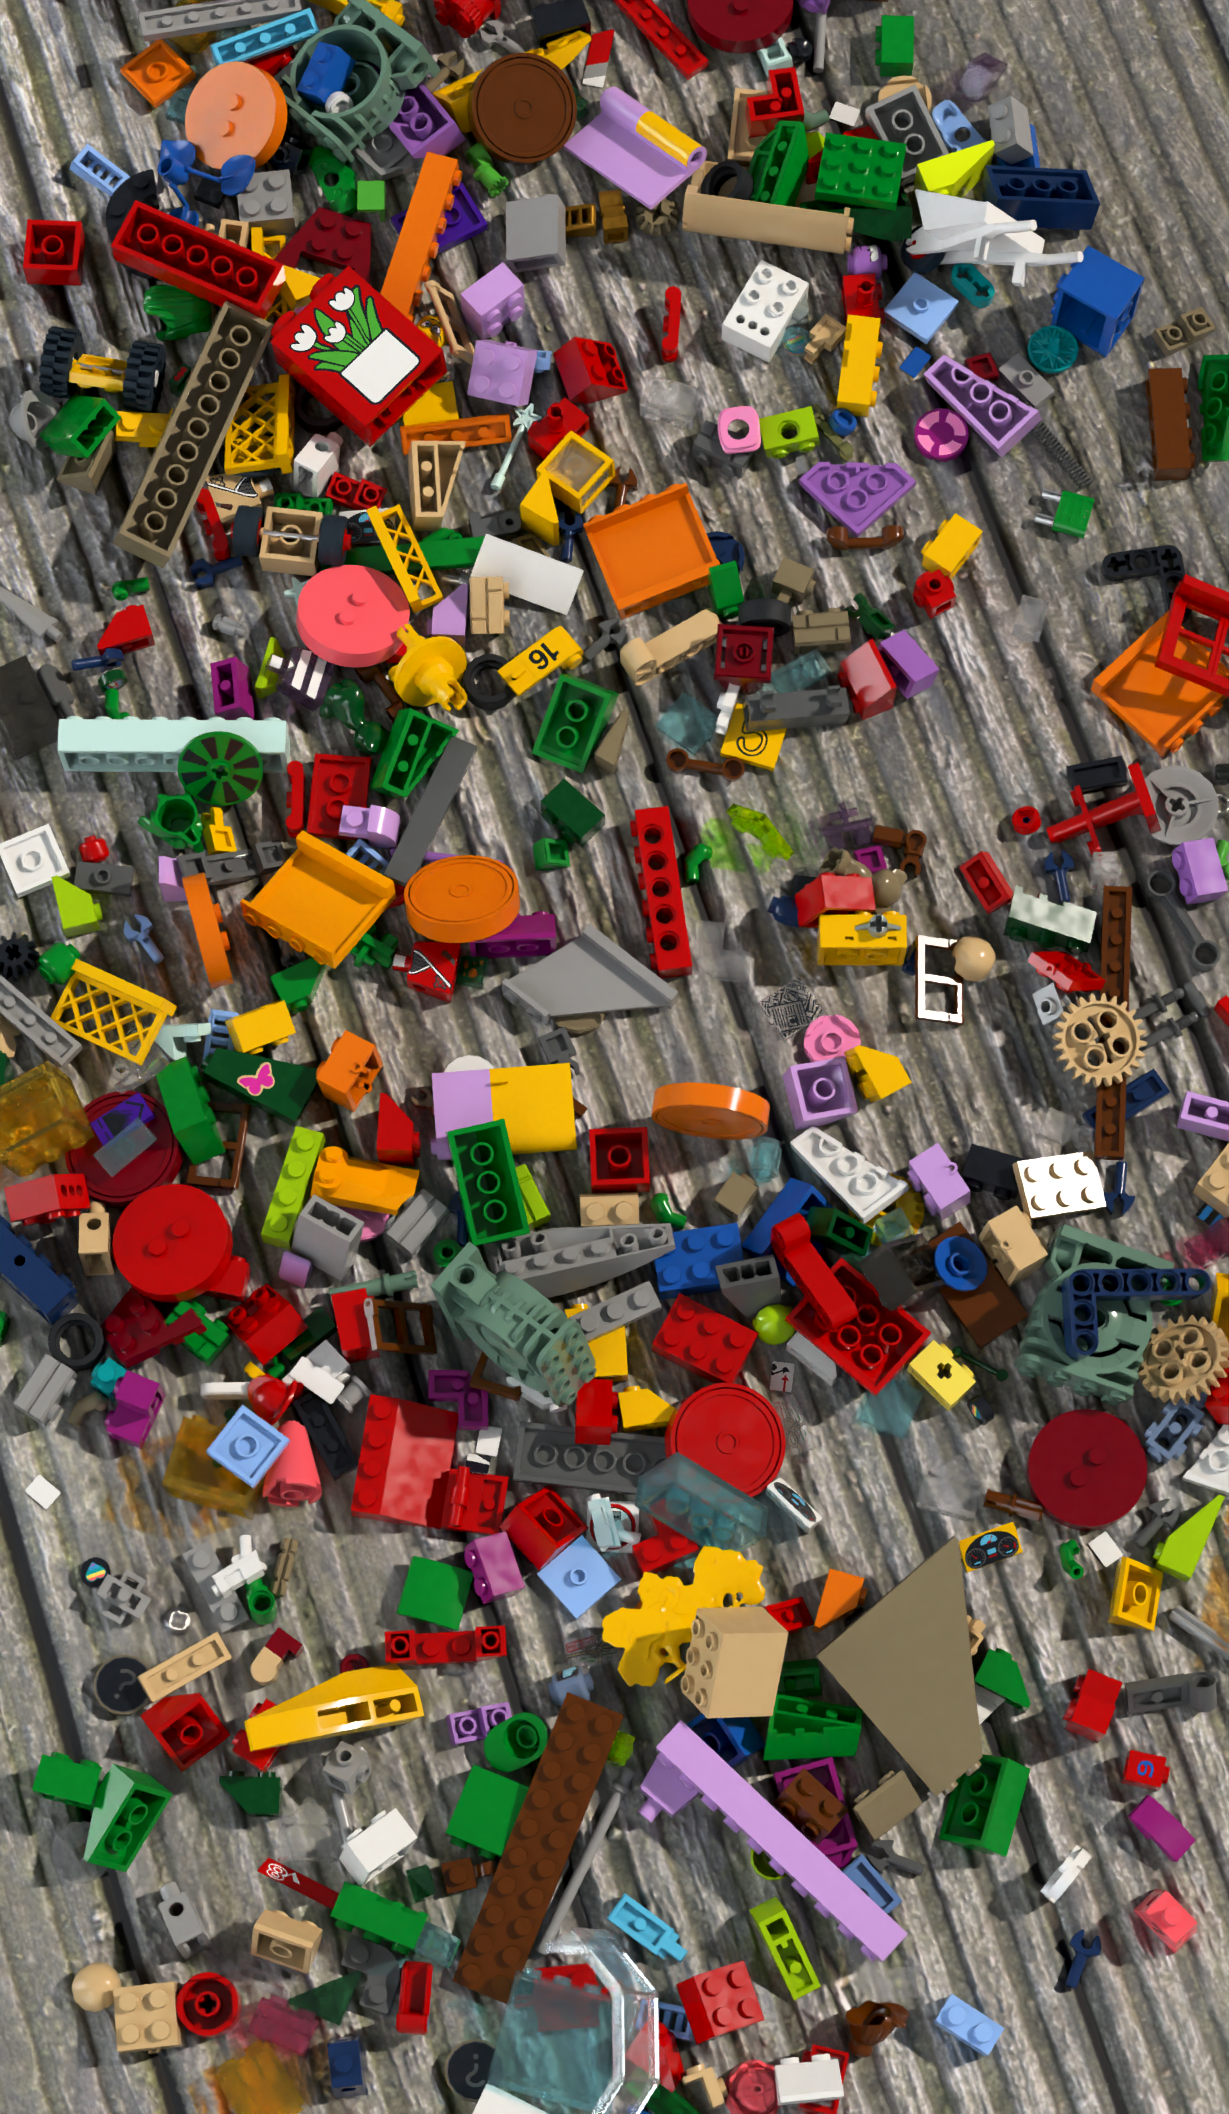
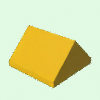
M542 473L520 503L521 527L552 546H559V521L547 473Z
M1122 1557L1116 1568L1108 1623L1154 1631L1163 1572L1131 1558Z

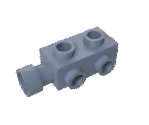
M1205 1392L1200 1393V1401H1197L1194 1396L1190 1397L1189 1404L1187 1405L1182 1398H1180L1177 1405H1174L1171 1400L1161 1412L1165 1415L1161 1423L1158 1425L1156 1422H1153L1143 1435L1147 1438L1143 1447L1147 1449L1146 1454L1158 1463L1163 1461L1166 1465L1171 1458L1176 1461L1187 1448L1183 1444L1187 1437L1191 1435L1195 1438L1205 1425L1201 1421L1205 1415L1201 1412V1409L1204 1407L1208 1397ZM1183 1417L1186 1420V1425L1181 1426L1176 1422V1418ZM1166 1440L1169 1445L1168 1448L1164 1449L1158 1444V1441Z

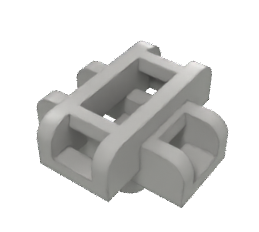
M126 1569L120 1580L107 1574L96 1592L98 1597L107 1601L100 1614L119 1625L122 1624L127 1614L140 1620L151 1601V1598L140 1592L147 1580ZM127 1578H130L131 1580L137 1582L138 1585L135 1584L134 1582L128 1580ZM111 1605L117 1607L118 1609L122 1610L123 1612L117 1610L116 1608L112 1607Z

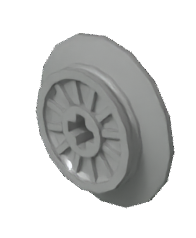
M1166 766L1153 771L1144 779L1161 831L1150 834L1145 816H1136L1142 828L1154 839L1169 845H1180L1182 842L1202 839L1214 827L1219 814L1218 796L1212 783L1200 772L1185 766ZM1176 803L1180 804L1181 807L1176 812L1171 810L1172 806L1176 805Z

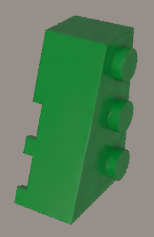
M777 1694L773 1716H769L763 1760L856 1756L863 1710L857 1707Z

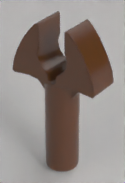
M619 466L615 469V477L607 485L616 489L613 511L618 506L625 504L627 492L630 489L638 490L637 479L631 468H629V478L624 481V484H621L619 479Z

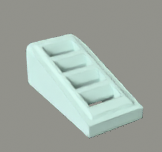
M782 37L766 47L767 49L763 48L757 51L767 77L769 70L793 67L792 57Z

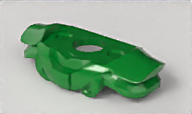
M322 146L313 148L309 164L332 210L345 216L353 214L357 211L356 178L353 170L337 159L329 148L325 149ZM332 173L339 176L338 184L332 187L327 186L324 182L326 176Z

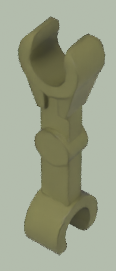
M813 403L812 409L817 413L814 415L817 428L835 446L840 458L844 462L849 461L853 458L852 453L854 449L852 445L847 441L844 442L825 421L821 407Z

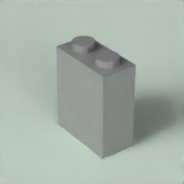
M544 194L537 198H518L515 201L506 202V261L514 273L566 265L565 206L558 194Z
M313 1195L299 1214L291 1253L311 1261L313 1266L341 1281L356 1260L365 1222Z

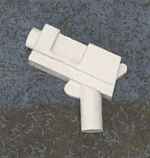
M600 1494L589 1496L587 1506L594 1524L593 1530L597 1547L601 1552H605L608 1548H621L620 1541L631 1544L640 1543L641 1533L624 1530L622 1520L615 1522L609 1497L601 1498Z
M241 1535L239 1537L240 1554L232 1557L231 1561L233 1564L212 1575L216 1584L211 1586L216 1597L222 1594L224 1598L232 1595L234 1590L246 1583L249 1585L265 1575L264 1571L267 1570V1566L260 1561L256 1550L252 1552L250 1535Z

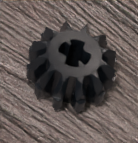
M12 932L11 939L9 940L1 935L0 939L3 944L0 945V972H2V977L7 980L12 975L14 981L17 982L20 979V974H24L26 978H29L30 973L28 969L37 970L38 965L35 961L40 957L39 952L35 951L37 948L35 941L29 942L28 935L23 934L18 939L15 932ZM16 953L20 954L19 959H16ZM14 954L15 957L12 961L10 957Z

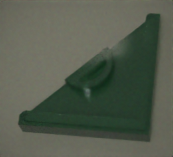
M356 1970L305 1993L289 1998L287 2003L340 2026L362 1972Z

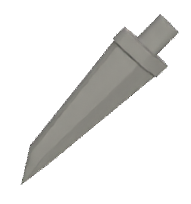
M0 586V601L36 637L42 639L47 635L55 642H59L62 639L63 633L55 628L59 623L57 619Z

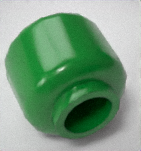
M56 942L39 957L40 966L38 971L48 983L63 985L75 974L76 971L71 968L75 960L79 959L81 955L72 944L66 946L63 943Z

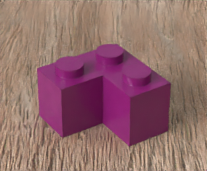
M127 1370L125 1376H120L115 1384L113 1393L116 1394L115 1399L118 1405L115 1411L110 1410L105 1426L110 1437L142 1450L166 1395L160 1383Z

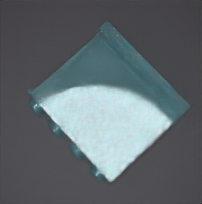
M524 1967V1971L516 1969L488 2071L487 2084L597 2114H609L611 2107L610 2098L634 2010L637 2009L636 2002L631 2001L632 1996L627 1993L614 1991L613 1995L602 1993V1987L594 1984L584 1983V1986L580 1987L572 1985V1979L564 1976L554 1975V1978L550 1979L541 1976L542 1971L535 1968Z

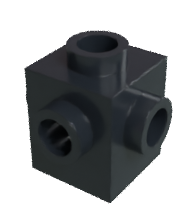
M287 133L283 136L274 155L267 162L274 165L275 171L289 169L291 175L305 174L314 149L301 143L302 139L300 137Z

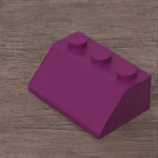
M537 911L532 913V915L521 916L518 913L514 921L501 932L482 940L469 942L471 959L549 956L556 951L555 914Z

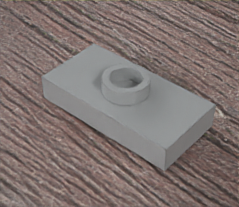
M1019 353L998 369L1002 379L1025 402H1028V405L1035 409L1055 393V390Z

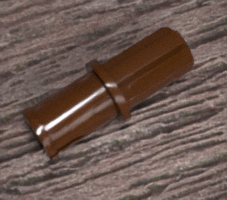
M989 1488L983 1504L985 1508L988 1507L1009 1513V1517H1012L1013 1514L1035 1521H1040L1044 1510L1040 1503L1018 1498L1015 1493L1014 1496Z

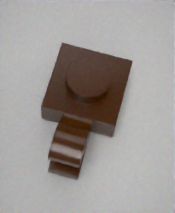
M471 1857L441 1864L448 1895L478 1888L476 1879L493 1876L496 1872L493 1861L473 1866Z

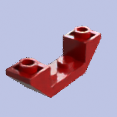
M505 1625L475 1627V1631L420 1634H416L415 1630L385 1632L386 1663L417 1666L475 1663L507 1656Z

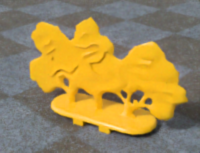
M705 1545L694 1562L693 1584L689 1586L683 1585L678 1577L666 1576L661 1579L657 1574L644 1572L637 1590L642 1601L641 1609L621 1607L605 1616L602 1621L604 1629L602 1640L613 1647H623L625 1649L617 1670L626 1684L633 1686L637 1683L640 1686L652 1687L657 1681L659 1668L664 1663H674L678 1668L666 1677L665 1684L685 1671L687 1662L684 1663L681 1660L679 1646L682 1643L691 1642V1625L693 1620H695L697 1608L724 1607L723 1599L727 1593L732 1595L733 1606L730 1605L729 1607H740L741 1604H759L765 1596V1588L759 1579L764 1567L759 1565L756 1560L746 1561L740 1551L722 1550L719 1547ZM740 1592L743 1598L738 1602L736 1598L737 1593ZM664 1648L670 1655L663 1656L660 1653V1649Z

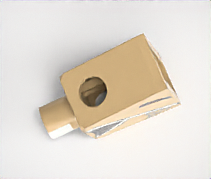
M224 473L208 476L205 480L206 488L212 495L225 534L230 532L231 523L234 521L236 511L240 505L262 508L260 499L274 494L269 478L253 483L251 477H241L234 474L226 475Z

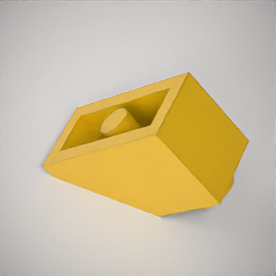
M640 1386L626 1387L623 1389V1392L618 1393L623 1433L667 1427L669 1419L676 1409L649 1389H641Z

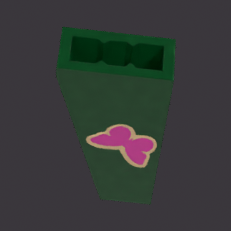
M218 1047L213 1055L207 1054L201 1065V1068L204 1069V1080L292 1127L296 1126L318 1086L316 1068Z

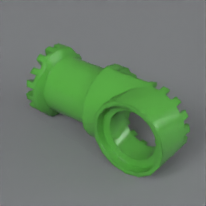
M476 143L465 152V156H468L467 160H471L469 163H473L472 167H475L474 169L476 170L473 178L476 182H481L488 189V194L491 197H496L497 194L500 195L499 191L503 192L502 188L505 189L509 181L494 169V164L485 148L481 144Z

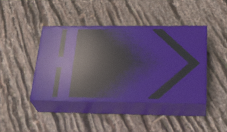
M138 1092L91 1122L90 1125L103 1146L108 1149L156 1117Z

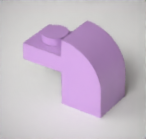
M343 805L339 835L368 839L370 847L397 848L401 827L400 816L388 808L377 805H370V808Z

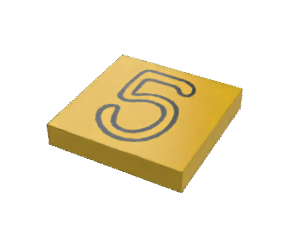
M736 703L720 756L725 758L736 757L743 763L774 772L787 728L746 732L743 704Z

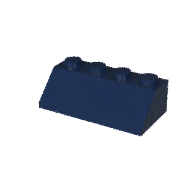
M985 165L983 202H990L1016 221L1035 220L1037 228L1092 229L1100 202L1087 170Z

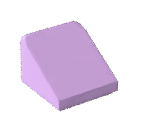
M285 1251L281 1261L279 1277L304 1288L313 1272L311 1261Z

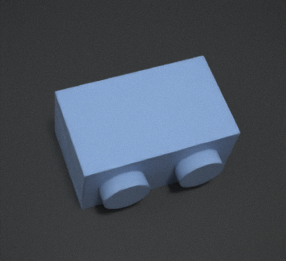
M953 1994L947 1998L933 2021L934 2024L984 2057L989 2055L1005 2029Z

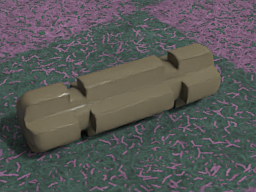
M282 1539L280 1546L282 1552L278 1554L273 1573L274 1581H271L269 1591L274 1596L284 1597L286 1594V1581H289L295 1559L293 1554H296L298 1548V1541L295 1539Z

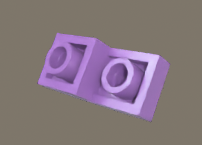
M509 1702L482 1706L475 1710L447 1715L446 1722L451 1745L456 1746L485 1740L490 1730L512 1717Z

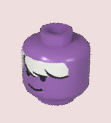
M878 245L855 246L852 253H848L847 256L848 274L875 273L876 280H878L882 275V271H887V255L881 254V249Z

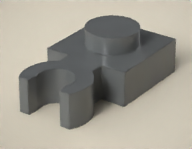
M565 1027L538 1037L549 1064L570 1063V1068L574 1070L576 1076L580 1074L578 1063L570 1059V1057L576 1055V1050Z

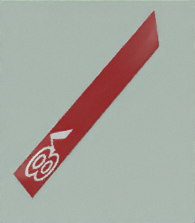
M269 1857L257 1870L332 1910L338 1899L339 1893Z

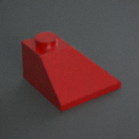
M200 1693L164 1697L140 1715L181 1772L185 1771L231 1736Z

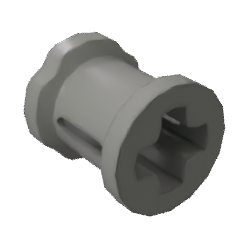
M355 1375L351 1378L352 1382L335 1399L350 1415L354 1412L353 1408L365 1397H370V1394H372L367 1386Z

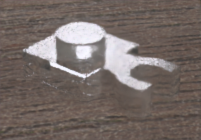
M1049 1107L1038 1136L1061 1146H1065L1068 1140L1076 1148L1085 1151L1088 1143L1082 1142L1079 1139V1135L1085 1134L1091 1137L1094 1129L1088 1126H1075V1117Z

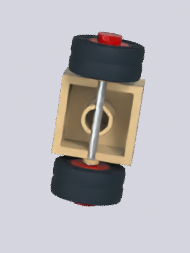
M240 505L236 511L235 519L231 523L230 530L235 555L258 557L259 555L262 571L306 576L316 575L319 563L332 566L344 565L347 551H350L352 535L349 534V521L345 516L324 515L323 517L322 512L267 506L264 524V512L261 507Z

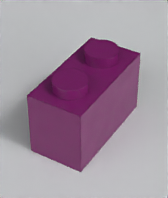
M236 656L211 663L215 715L225 720H237L240 717H248L255 720L250 669Z
M506 1531L474 1539L464 1548L465 1562L472 1570L475 1579L474 1588L477 1595L481 1597L483 1604L515 1596L525 1588Z

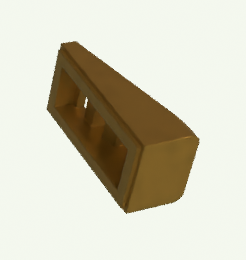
M596 204L565 207L566 237H596ZM571 218H577V224L571 225ZM582 218H588V223H582Z

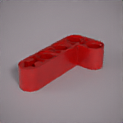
M797 1212L772 1226L770 1243L775 1255L830 1331H834L858 1317V1311L852 1299L810 1242V1228L804 1217Z

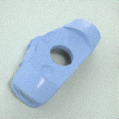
M944 100L933 109V120L948 151L956 152L987 142L952 101ZM959 129L969 130L971 135L967 141L959 142L956 140L955 133Z

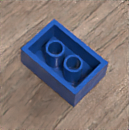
M738 1223L673 1232L676 1249L653 1260L659 1300L677 1298L679 1293L691 1296L721 1291L715 1266L744 1260Z

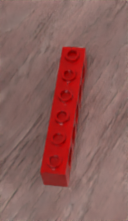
M662 806L635 810L634 820H630L631 836L637 837L638 846L634 847L635 863H641L642 873H637L639 890H645L646 900H641L643 917L649 916L650 926L645 927L647 944L653 943L654 953L649 954L651 971L657 970V976L661 979L692 975V960L669 807ZM653 835L657 836L660 840L657 843L651 844L645 839ZM653 862H660L664 867L660 870H653L649 865ZM662 888L668 893L663 897H658L653 894V891ZM661 915H667L672 920L667 924H662L657 918ZM664 942H672L676 947L673 950L667 951L661 945Z

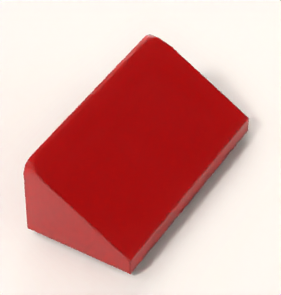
M979 852L959 867L987 914H991L1010 903L1013 891L988 852Z

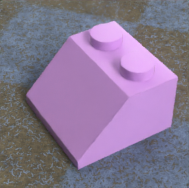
M845 1057L793 1065L782 1075L795 1130L807 1129L812 1125L814 1127L823 1126L858 1113Z

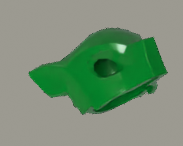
M185 788V794L169 796L159 794L157 796L156 812H150V819L145 816L139 817L137 823L150 833L157 835L173 848H190L195 853L204 852L201 842L203 826L194 798Z

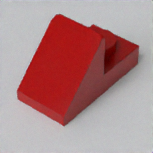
M803 1597L763 1607L789 1632L788 1636L814 1624Z

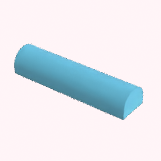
M308 8L210 45L216 66L234 61L247 63L308 40L319 33L320 30L311 9Z

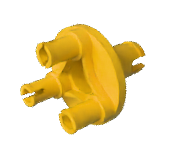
M404 624L408 633L400 627L397 630V637L407 646V652L398 665L391 667L388 671V678L394 683L397 694L404 702L412 706H429L438 702L444 709L450 712L451 707L448 703H451L455 709L460 710L467 701V694L459 684L464 676L467 665L464 650L455 640L449 637L436 636L426 639L423 636H419L410 624Z

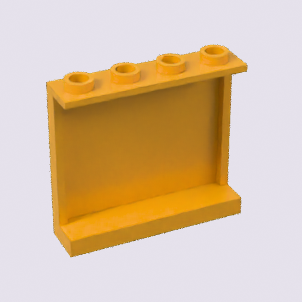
M302 830L296 837L297 850L251 902L245 899L240 901L243 917L249 924L253 926L258 925L265 929L273 938H281L288 942L296 951H304L311 955L319 964H327L335 969L396 898L394 881Z

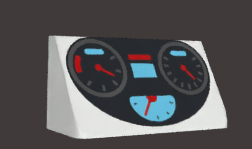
M380 508L378 511L381 513L389 508ZM366 510L339 512V516L348 518L349 534L352 535L351 545L380 543ZM395 516L384 520L386 528L396 531Z
M778 1478L767 1486L766 1495L805 1533L809 1534L822 1520V1517L782 1478Z

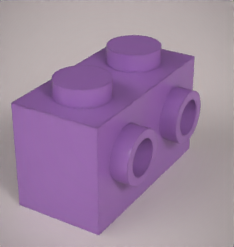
M905 630L879 643L877 648L897 688L907 699L932 686L939 668Z
M1214 838L1182 842L1172 851V863L1174 868L1177 869L1180 879V892L1185 897L1187 905L1217 900L1228 892Z

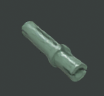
M412 1270L391 1276L387 1273L383 1274L382 1278L329 1288V1293L332 1295L366 1288L368 1296L373 1295L376 1297L387 1294L389 1297L394 1296V1292L419 1288L416 1271Z

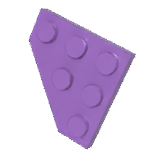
M818 462L799 479V485L847 528L853 536L858 538L916 486V481L897 463L869 465V463L847 462L846 465L830 464V462Z

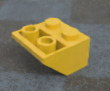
M860 1045L843 1052L846 1056L848 1071L850 1074L855 1073L860 1082L857 1084L860 1094L865 1100L869 1099L871 1103L881 1100L912 1083L899 1058Z

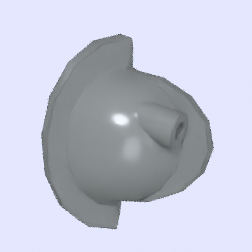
M28 390L22 395L21 403L12 408L9 415V424L12 431L19 438L27 441L34 451H40L48 447V445L39 435L56 416L58 410L53 400L47 394L38 390Z

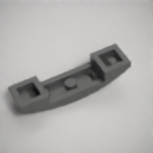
M281 840L255 843L251 849L209 856H205L204 852L181 855L176 858L183 877L204 872L208 885L234 883L278 871L287 861Z

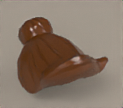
M871 2000L865 2001L857 2008L848 2010L845 2018L847 2027L853 2036L848 2044L850 2052L853 2055L864 2058L871 2056L873 2046L885 2040L895 2027H906L905 2022L908 2019L909 2012L905 2007L896 2003H876Z

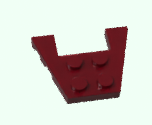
M319 207L273 260L293 269H296L301 256L341 270L349 266L370 284L371 224Z
M133 1287L129 1289L100 1326L119 1360L126 1368L159 1354L160 1348L171 1343L178 1345L185 1342L184 1337L194 1332L200 1335L208 1330L199 1315L192 1308L168 1326L152 1299L143 1296Z

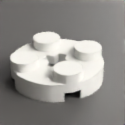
M1076 1845L1066 1857V1860L1048 1879L1040 1892L1054 1904L1077 1877L1081 1868L1085 1867L1092 1855Z

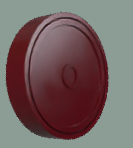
M687 0V12L690 24L696 34L710 46L730 53H750L770 46L785 33L793 16L794 0Z
M116 1091L96 1098L77 1114L67 1132L64 1154L69 1173L84 1174L88 1196L96 1202L104 1203L107 1207L124 1209L142 1193L158 1186L172 1184L181 1167L183 1147L173 1133L166 1108L156 1099L143 1093L140 1094L156 1118L108 1149L103 1146L90 1123L138 1092Z
M1093 1409L1073 1410L1052 1419L1036 1436L1027 1457V1484L1034 1501L1042 1504L1044 1507L1043 1512L1053 1521L1075 1530H1099L1119 1522L1138 1502L1147 1480L1146 1455L1136 1434L1117 1417Z

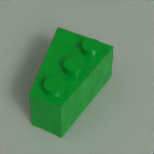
M411 708L398 710L370 789L393 799L406 798L425 775L427 768L436 757L440 756L444 751L443 748L460 730Z
M185 1056L155 1069L154 1071L173 1133L194 1166L225 1153L226 1150L215 1124L217 1123L215 1115L207 1103L210 1102L209 1096L204 1086L200 1084L203 1081V1077L198 1066H192Z
M346 1881L330 1915L332 1919L336 1920V1927L348 1932H352L353 1928L365 1932L363 1938L376 1944H380L381 1940L393 1944L391 1950L408 1956L409 1952L417 1954L431 1920L427 1913L414 1911L405 1907L402 1903L393 1902L381 1897L379 1894Z

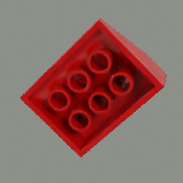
M840 1258L830 1270L854 1302L858 1311V1317L836 1330L830 1331L807 1298L804 1297L785 1318V1321L871 1394L876 1396L926 1345L931 1332L843 1258Z
M370 1394L351 1504L352 1517L441 1530L445 1495L457 1433L458 1413L400 1398Z

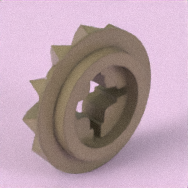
M666 198L652 210L641 203L636 208V223L640 230L648 235L663 236L670 233L678 223V210L674 205V201L670 202ZM660 208L662 216H659L653 223L652 213H655Z

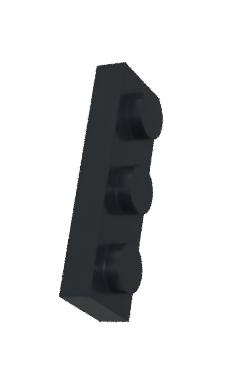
M311 1391L293 1401L292 1404L306 1427L334 1481L357 1469L359 1462L325 1400Z

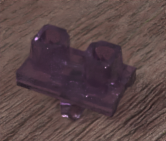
M840 802L838 803V811L829 813L830 822L840 820L841 824L818 828L820 837L824 836L829 851L833 847L838 849L845 848L842 832L851 830L855 845L871 842L870 826H873L872 817L849 822L850 817L858 816L857 808L846 809L845 803Z

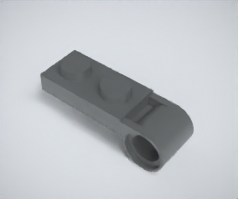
M1202 1671L1125 1683V1699L1128 1714L1190 1705L1197 1712H1210L1217 1707L1216 1678L1213 1674Z

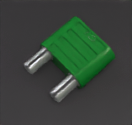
M1043 489L1042 498L1059 502L1055 517L1037 513L1034 519L1035 522L1051 526L1053 531L1084 539L1095 498L1066 490L1059 493Z

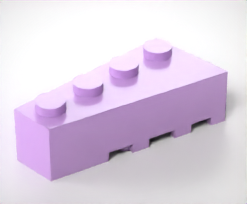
M945 355L939 358L924 373L928 384L1001 458L1042 420L1038 410L1019 401L1015 396L1007 394L993 383L975 375L974 372Z

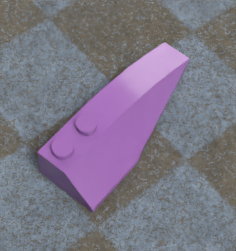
M369 64L377 71V73L380 76L381 70L378 67ZM422 81L416 88L405 90L402 107L396 118L388 126L414 159L425 158L427 152L445 156L466 140L457 124Z

